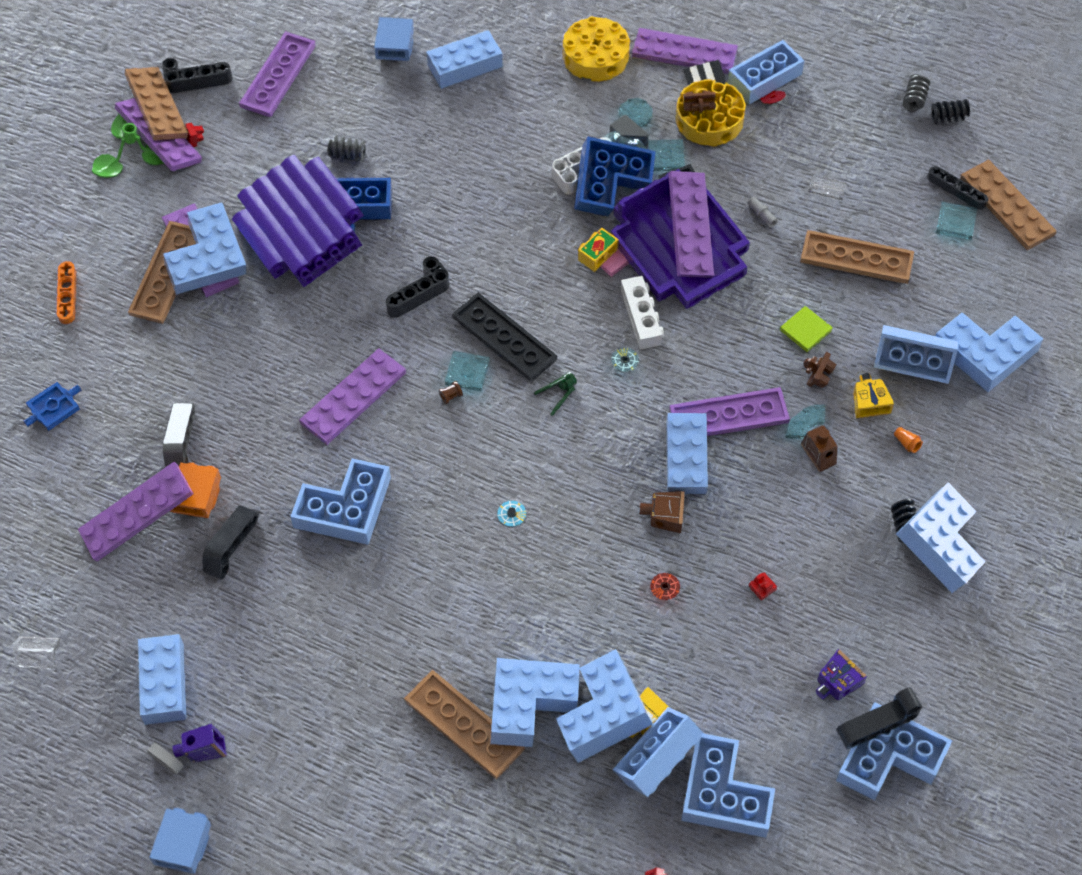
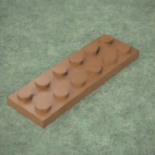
M159 67L125 69V77L153 140L187 138L188 131Z
M989 159L961 174L960 179L988 196L986 207L1027 251L1056 235V229Z
M169 221L128 310L130 316L161 324L164 323L176 294L164 264L163 254L196 244L189 225Z
M807 230L800 263L908 284L914 251Z
M433 669L404 698V701L496 780L525 750L524 746L490 744L492 719Z

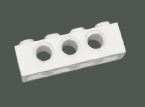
M643 276L621 280V293L640 350L660 346L664 337L663 327H659L658 312H654L653 297H649L648 294L650 292L647 282H644Z

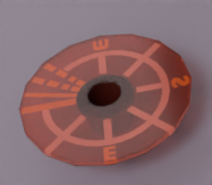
M660 573L654 576L650 588L655 597L662 600H670L679 593L680 583L674 575Z

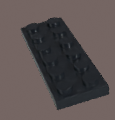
M479 292L452 313L454 320L530 382H533L557 360V355Z

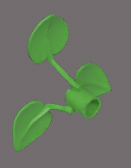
M118 114L111 126L113 136L121 139L118 156L116 159L110 154L98 156L93 162L92 172L103 178H112L119 175L123 170V165L118 161L121 158L125 142L133 144L137 141L141 150L144 151L142 159L146 163L160 165L164 162L147 144L146 148L143 146L140 136L137 134L136 125L127 123Z

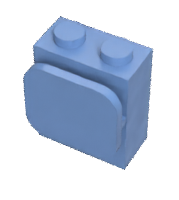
M379 17L374 46L376 59L409 61L413 47V19Z
M180 808L166 809L149 857L153 865L195 874L209 839L208 832L211 824L208 818H206L207 816L197 812L194 815L188 814Z

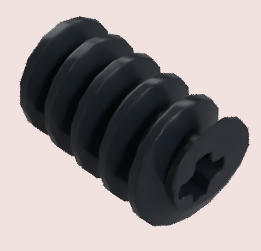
M963 99L962 101L950 100L949 103L947 101L932 103L931 114L933 121L937 124L938 119H940L941 123H944L945 118H947V121L951 123L952 117L955 122H958L959 117L961 121H965V116H970L968 99Z
M903 499L891 506L896 533L916 514L917 509L913 506L915 504L913 499ZM897 536L898 541L901 542V543H904V542Z

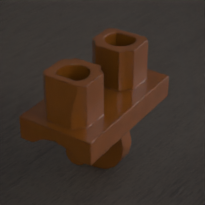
M686 92L683 103L684 112L698 111L699 114H702L703 111L715 110V92Z
M825 352L824 356L819 359L816 356H813L812 359H805L803 365L806 368V373L811 374L806 385L812 387L816 384L824 388L828 384L830 378L824 375L823 371L830 375L837 365L829 359L830 353Z

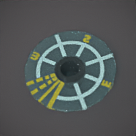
M620 348L612 354L611 362L620 371H630L637 367L639 356L633 349Z

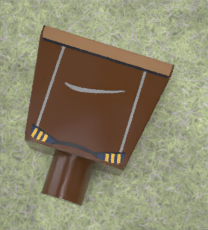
M822 425L807 432L801 445L819 472L837 464L838 446L830 435L829 430Z
M685 491L654 493L652 504L640 503L639 515H651L650 526L681 533Z

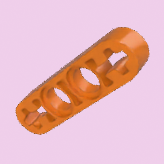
M65 261L58 266L57 317L62 324H70L75 320L76 269L72 262ZM66 282L72 283L68 288L62 287ZM65 297L71 298L67 303L62 302ZM65 309L68 311L67 317H63L65 316Z

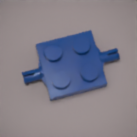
M58 382L54 383L26 402L33 415L23 420V422L29 427L38 421L48 431L80 410L73 396L82 391L77 384L70 390H67Z

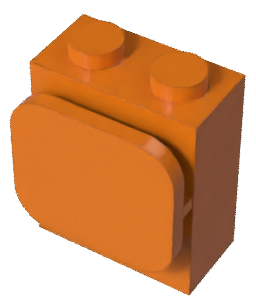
M180 462L179 468L194 494L170 510V512L209 518L220 491L219 483L221 476L218 468L210 465L200 466L191 462Z

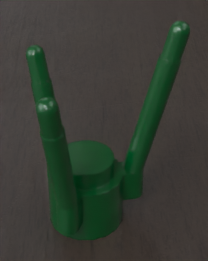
M567 372L559 379L535 391L534 395L555 385H558L563 391L567 390L550 413L553 416L567 397L575 391L574 385L577 384V380L571 372Z

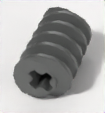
M919 74L910 76L902 103L907 111L914 112L924 107L931 83L927 77Z
M335 135L333 140H329L327 147L329 157L334 155L335 158H347L350 161L354 158L356 162L359 160L361 162L364 161L366 152L364 140H362L360 145L358 144V139H355L354 143H352L351 138H348V141L345 142V137L338 141L337 135Z

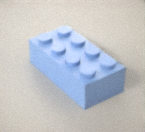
M489 30L427 51L428 67L441 89L503 67L502 52Z
M782 40L729 70L728 84L734 86L749 105L802 75L804 60Z
M883 325L874 368L949 384L958 351V341Z
M668 413L666 420L667 492L685 491L684 494H706L708 488L706 413Z
M180 634L138 639L140 716L144 724L186 720L184 644Z
M668 707L614 767L613 771L628 787L648 797L655 792L661 781L669 776L675 765L683 760L689 749L697 744L703 732L689 716Z

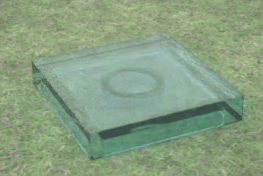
M683 139L648 140V150L656 151L653 171H672L685 166Z
M942 202L936 233L972 240L977 209Z
M453 351L445 385L450 386L452 382L456 381L461 388L482 392L490 357Z

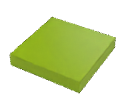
M806 306L780 327L782 333L806 352L810 351L833 329L832 326Z

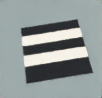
M719 60L683 69L688 85L706 79L716 80L717 83L722 84L727 83Z

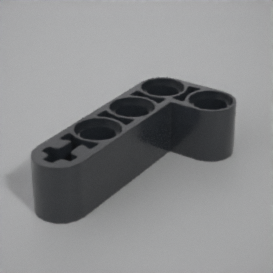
M166 58L162 62L165 83L170 93L226 85L233 79L230 65L227 62H217L179 69L177 60L174 58Z
M429 256L423 260L424 276L399 289L386 298L387 313L390 317H400L449 289V273L436 257Z
M242 505L235 509L203 551L204 573L221 580L225 578L229 570V558L258 521L259 513Z
M908 687L898 692L894 696L893 701L841 724L836 728V732L846 749H851L914 720L919 715L922 704L912 688Z

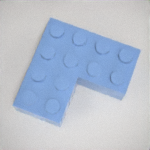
M223 203L187 212L188 224L196 244L163 254L164 264L175 294L245 275L246 263Z
M961 313L936 333V337L958 341V351L954 364L987 392L991 391L1036 354L1043 341L1040 335L1017 316L1011 318L992 335H988L964 313Z
M351 459L340 491L302 483L290 516L293 528L369 545L391 479L389 466Z
M947 483L921 507L896 535L945 587L953 593L963 586L985 561L957 533L976 511Z
M616 649L579 668L593 700L556 718L568 748L578 763L653 725L631 676Z
M497 658L490 744L532 747L535 710L568 713L577 708L580 665Z
M874 702L871 710L876 709L882 705ZM910 721L851 748L836 781L874 801L892 765L931 785L952 740L914 721Z
M703 733L697 744H695L681 821L766 838L770 825L775 789L734 781L733 775L739 740Z

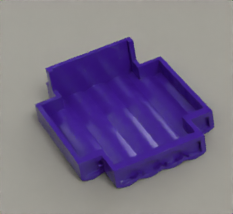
M295 154L289 156L280 165L272 168L265 176L258 178L251 186L244 188L237 195L246 209L237 212L232 217V220L274 279H277L290 269L301 285L305 287L362 246L350 225L364 215L319 156L311 159L305 166L302 165Z
M667 173L665 177L654 180L645 188H640L634 194L623 197L614 206V216L621 225L615 226L611 230V234L618 239V249L639 276H643L644 282L648 283L649 290L658 302L674 293L683 306L688 309L701 300L710 297L715 292L726 288L731 283L740 280L747 274V265L740 256L749 251L750 242L706 188L714 276L712 278L677 277L669 173Z

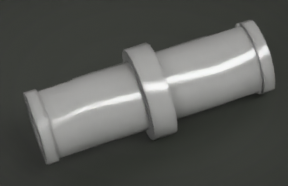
M756 197L748 200L747 206L769 228L777 224L778 219L769 212L767 206H763Z

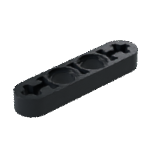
M930 167L927 179L976 209H984L988 203V196L940 167Z

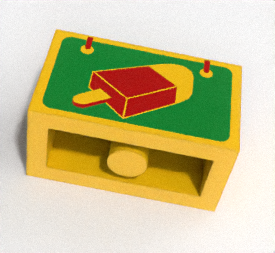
M601 228L598 232H594L586 243L580 245L578 248V261L595 272L618 250V239Z

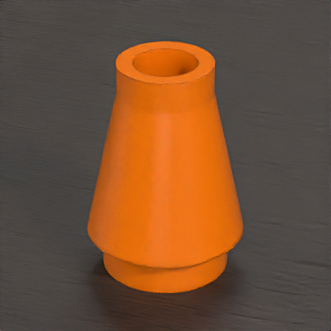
M902 427L897 428L894 432V436L908 452L916 453L921 448L923 441L920 436Z

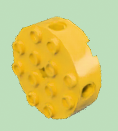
M591 16L573 23L564 34L563 61L566 68L574 76L600 82L613 79L626 68L629 60L630 39L627 31L618 22L607 18Z
M711 79L696 81L685 87L680 93L677 101L675 121L679 131L686 139L699 145L715 147L726 144L738 136L743 128L746 104L742 94L728 83H717L716 80ZM686 92H715V110L703 111L702 114H699L698 111L684 112L683 103Z

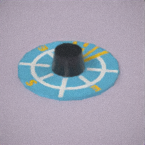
M507 501L499 507L497 516L503 525L515 527L525 520L526 509L520 502Z

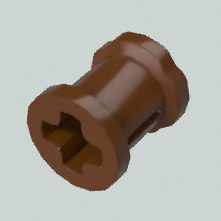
M456 381L452 382V385L445 389L440 388L438 391L445 404H448L450 400L457 396H463L462 389Z

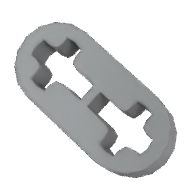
M153 743L147 750V753L175 775L184 767L177 758L157 743Z

